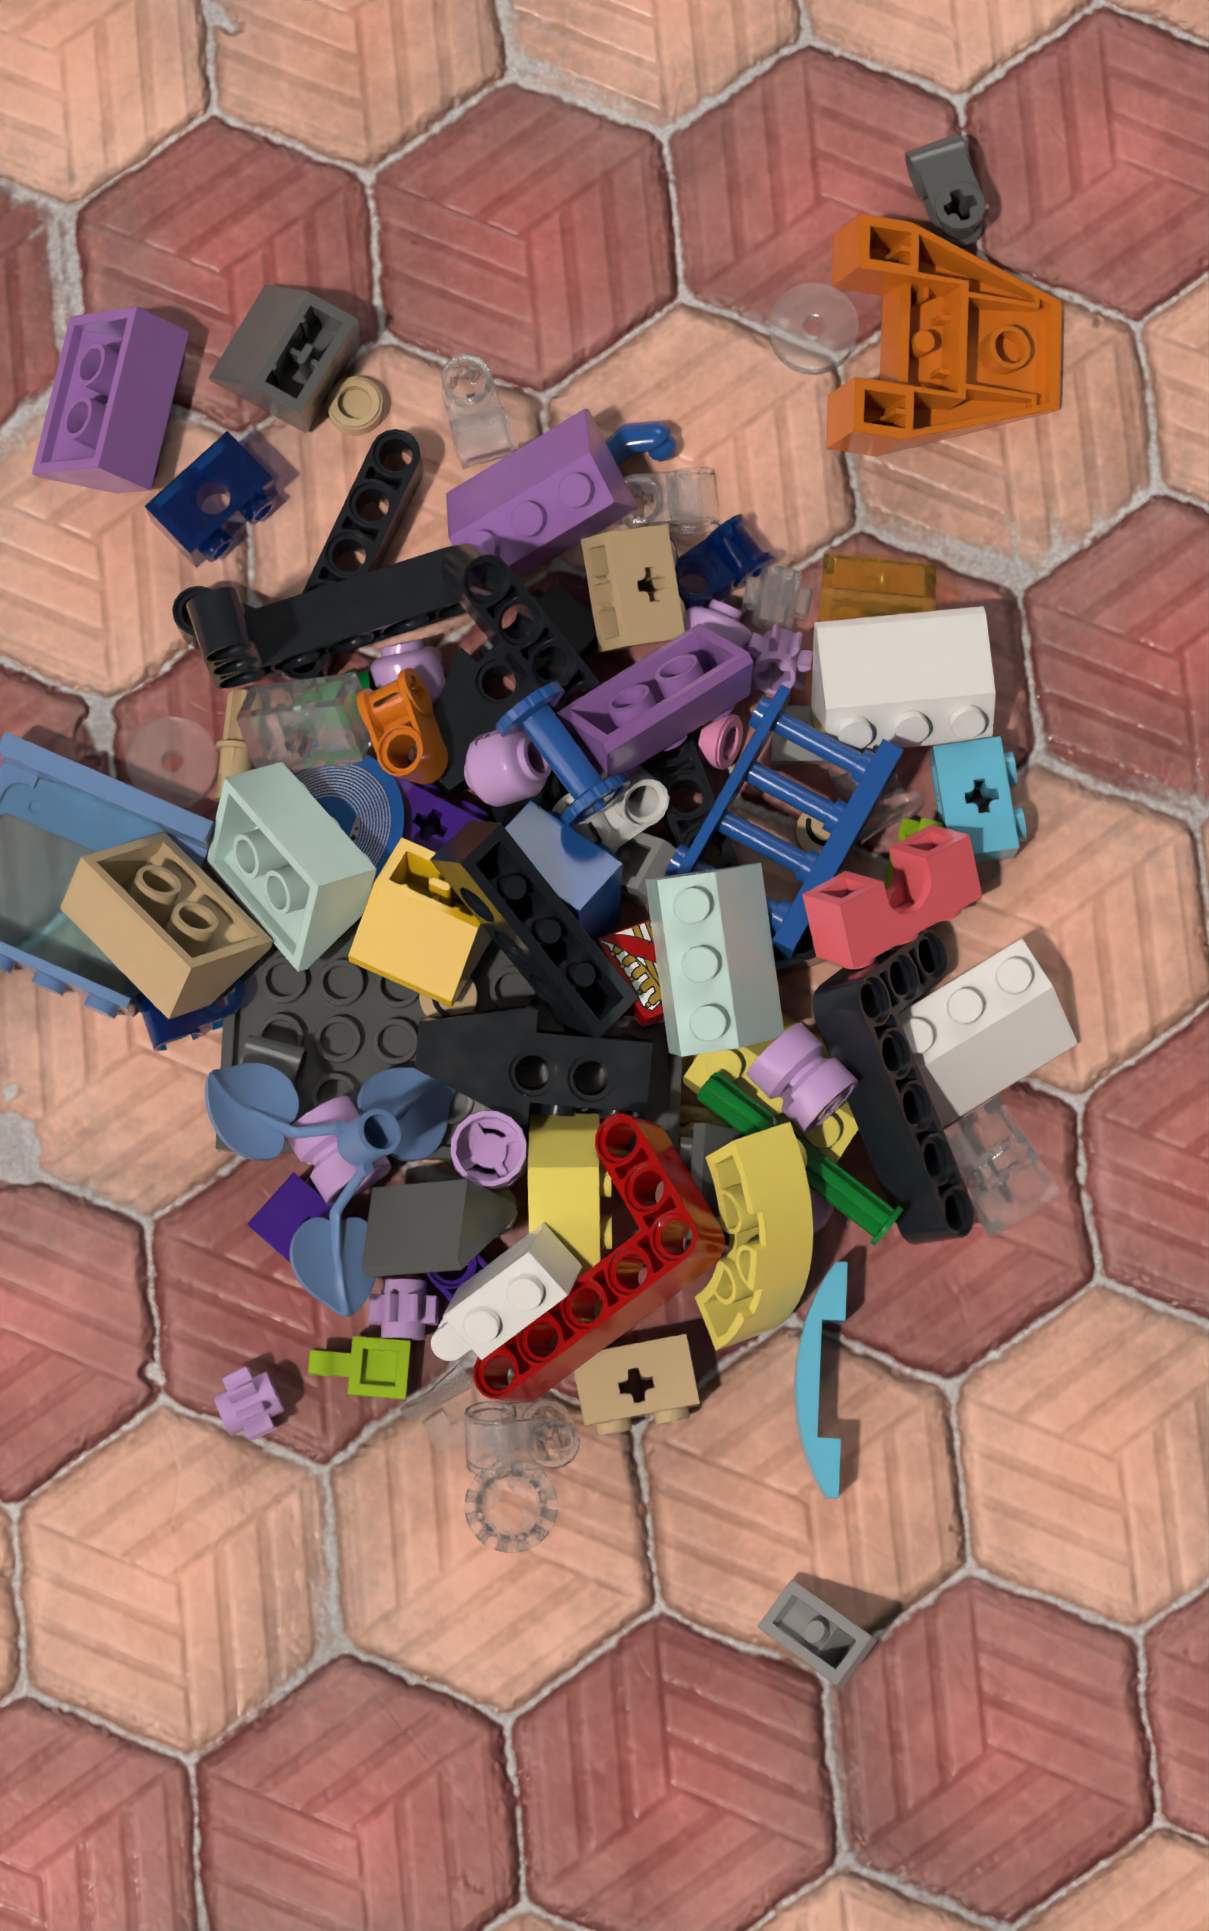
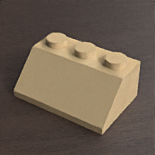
M165 832L82 856L60 906V909L168 1019L211 1005L259 960L273 943V940Z

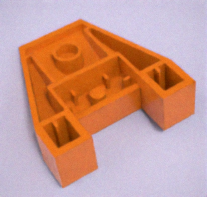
M860 213L833 234L832 288L882 296L880 380L853 377L828 394L826 449L878 457L1059 410L1062 301L913 222Z

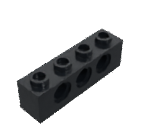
M470 820L430 859L567 1032L600 1038L638 999L637 995L501 823Z

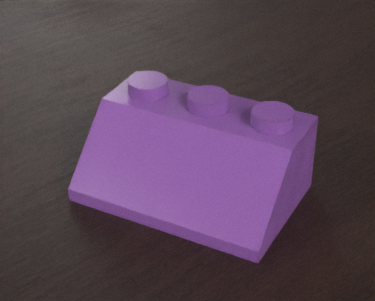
M139 307L70 316L32 474L44 479L116 494L151 491L153 480L157 476L160 467L159 455L165 430L172 417V401L178 376L185 363L184 351L189 331Z
M589 409L581 410L446 493L448 537L452 545L470 543L491 552L506 562L518 579L523 578L580 544L581 539L595 535L638 509ZM483 563L473 567L477 582L483 575Z
M699 623L556 713L561 723L602 779L619 772H624L628 778L639 769L641 763L660 751H668L681 745L686 740L687 734L708 721H716L727 716L734 709L736 703L749 696L751 692L753 660L749 652Z

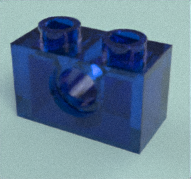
M226 431L144 507L151 522L197 568L206 559L209 562H214L223 556L234 542L232 536L247 522L254 525L261 521L274 507L275 500L273 498L278 495L274 478ZM213 494L228 496L230 502L224 511L217 514H209L201 510L202 504L207 497Z

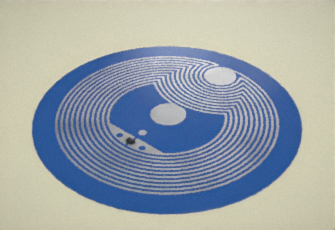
M332 749L314 753L287 767L300 782L305 784L309 793L339 823L341 829L362 853H365L370 858L372 864L377 868L375 881L403 836L404 803L394 777L385 772L373 757L362 752L346 749Z

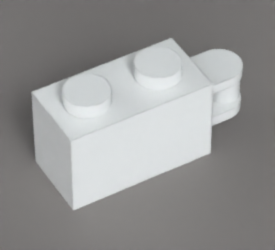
M542 1223L458 1287L442 1316L443 1318L438 1329L432 1336L431 1348L434 1354L442 1360L455 1361L472 1349L481 1360L567 1297L582 1265L546 1224Z

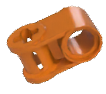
M406 668L398 673V679L374 691L370 688L359 691L356 696L358 710L368 728L381 768L392 776L425 785L439 779L447 768L448 751L433 713L429 691L418 673L412 668ZM417 744V757L408 766V753L412 746Z

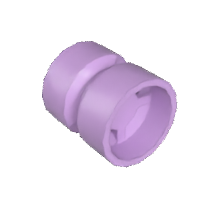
M799 1022L782 1033L762 1052L749 1068L747 1076L769 1099L781 1097L784 1100L782 1112L804 1134H807L817 1128L842 1105L854 1091L859 1081L836 1057L824 1059L822 1057L823 1044Z
M341 1096L309 1111L292 1126L306 1127L333 1124L338 1120L348 1123L360 1116L349 1096ZM285 1135L299 1160L307 1162V1164H314L315 1167L310 1178L327 1206H333L357 1171L356 1166L345 1161L339 1154L337 1137L328 1135L294 1139ZM386 1156L373 1163V1173L365 1177L352 1198L370 1188L389 1172L391 1164Z
M481 1111L469 1115L457 1126L451 1139V1157L462 1179H469L493 1193H499L512 1188L522 1179L528 1166V1147L522 1129L511 1117L498 1111Z

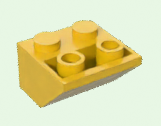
M401 837L374 881L348 955L349 962L452 1008L491 942L492 937L430 861L436 852Z

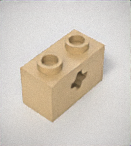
M668 524L608 531L581 539L599 652L666 643L685 632L686 610L683 600L679 596L675 573L677 554L675 546L670 540Z
M686 1334L604 1349L574 1371L585 1428L596 1426L598 1436L633 1430L631 1419L654 1415L656 1425L690 1419L688 1408L696 1407L700 1404ZM632 1371H639L642 1380H653L654 1388L645 1391V1401L640 1403H634L631 1394H620L619 1386L628 1383V1373Z

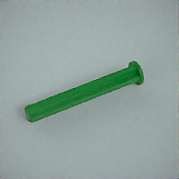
M715 1072L711 1075L698 1092L697 1098L701 1103L743 1136L784 1124L720 1073ZM794 1131L796 1138L800 1140L806 1150L807 1166L805 1170L809 1187L873 1237L870 1243L875 1246L899 1217L903 1208L898 1205L894 1210Z

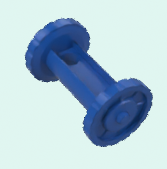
M556 681L541 687L522 699L502 716L495 726L502 737L518 733L522 730L526 732L574 799L561 815V819L569 828L605 809L610 802L616 799L630 785V780L624 772H619L605 779L600 777L552 710L565 694L562 686Z

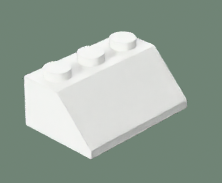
M983 606L814 622L811 716L815 729L858 752H864L865 749L877 751L883 739L900 748L993 737L996 691L987 618Z
M1022 938L898 1014L942 1128L1078 1044L1054 987Z

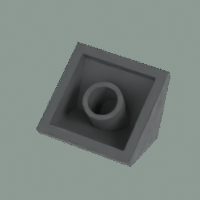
M469 1179L373 1187L362 1261L365 1277L462 1270L518 1215L514 1203Z

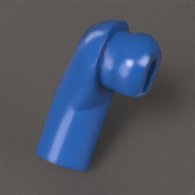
M660 421L624 424L605 441L618 467L633 453L648 452L653 460L662 462L670 458L677 449V441L670 435L671 429Z

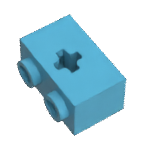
M1001 736L933 746L929 756L939 822L943 823V827L946 829L970 835L976 864L1014 858L1019 849V841H1026V824L1022 807L1013 808L1009 786L1017 785V770L1013 752H1003ZM980 790V796L983 800H992L985 813H979L976 804L966 803L969 801L973 791Z

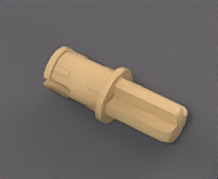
M235 689L231 690L228 694L223 739L217 741L215 747L221 752L214 800L220 801L225 777L253 770L255 755L261 754V747L256 745L261 697L254 691Z

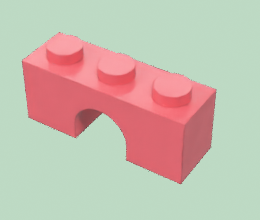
M930 825L889 847L893 875L887 891L883 881L844 871L802 894L816 957L840 964L846 969L867 967L875 962L876 956L896 945H903L918 938L919 932L937 922L957 917L961 913L962 908L982 898L970 835Z

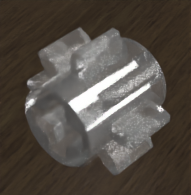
M765 565L762 567L760 578L748 576L742 609L753 611L751 623L765 630H771L774 624H778L780 628L792 631L795 619L807 621L813 589L801 587L804 575L789 567Z

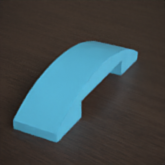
M835 1262L817 1290L805 1317L795 1360L794 1407L799 1440L806 1464L824 1499L839 1498L841 1439L818 1438L822 1324L842 1325L846 1320L848 1262Z

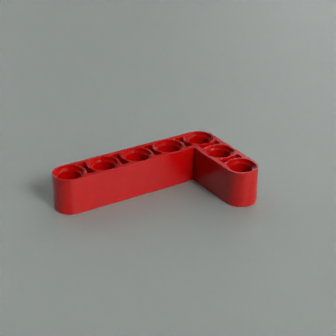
M613 1114L605 1118L599 1125L595 1135L597 1154L640 1231L576 1279L567 1297L484 1359L477 1358L473 1368V1379L476 1388L482 1395L490 1399L516 1403H530L538 1399L710 1269L721 1258L725 1245L722 1228L667 1133L660 1125L626 1114ZM635 1133L636 1145L634 1147V1150L629 1154L628 1144L630 1138ZM663 1181L664 1192L661 1199L656 1202V1189L659 1183ZM691 1229L692 1241L689 1248L684 1251L683 1239L686 1232ZM645 1263L647 1275L644 1282L640 1285L638 1281L639 1271ZM601 1297L602 1310L596 1319L594 1314L595 1305ZM557 1332L558 1343L552 1352L551 1339L553 1334ZM513 1365L514 1377L512 1379V1382L509 1384L508 1372L510 1367Z

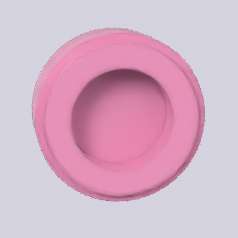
M729 713L719 720L704 723L698 741V754L703 765L724 770L734 762L743 736V726L738 715Z

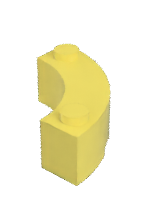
M791 1122L733 1140L705 1157L715 1186L720 1226L726 1233L730 1234L727 1257L717 1261L715 1271L708 1285L695 1296L716 1351L769 1332L781 1325L792 1314L806 1286L813 1249L812 1205L805 1170L807 1166L806 1150L800 1140L796 1138Z

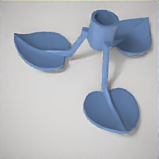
M243 1063L225 1069L212 1070L205 1082L207 1112L216 1133L233 1152L246 1159L269 1161L277 1157L282 1151L285 1135L294 1139L334 1135L337 1137V1148L341 1157L348 1163L356 1166L357 1171L332 1206L329 1220L315 1217L304 1222L295 1232L290 1245L291 1267L303 1288L338 1315L347 1317L353 1315L366 1302L376 1277H365L362 1269L368 1222L357 1217L341 1220L342 1212L365 1177L373 1173V1163L389 1154L396 1159L413 1162L431 1155L438 1148L446 1132L450 1106L456 1090L415 1068L386 1069L374 1074L362 1085L357 1097V1105L361 1115L348 1123L338 1120L333 1124L295 1127L290 1124L298 1114L299 1100L292 1082L284 1073L274 1067L261 1063Z

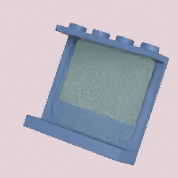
M5 732L0 741V759L3 761L0 766V970L11 974L14 966H18L35 974L32 979L33 984L53 994L63 997L66 988L86 996L87 998L83 1005L101 1015L115 1019L118 1011L134 1017L144 994L60 909L78 862L82 856L165 832L202 869L207 860L214 822Z

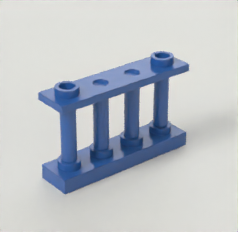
M781 684L773 699L766 695H763L748 722V726L756 729L691 847L689 848L683 844L679 845L665 874L671 876L716 869L701 860L717 831L795 872V880L803 883L793 903L784 898L779 903L766 896L770 931L775 933L772 940L773 951L791 960L809 928L802 894L838 875L895 772L904 749L883 739L876 753L867 749L864 750L863 754L785 713L791 689ZM772 732L851 773L849 780L858 785L849 802L846 803L838 799L834 803L757 762ZM747 782L824 823L822 829L830 833V836L822 851L819 853L810 849L806 853L730 812L729 809L743 784Z

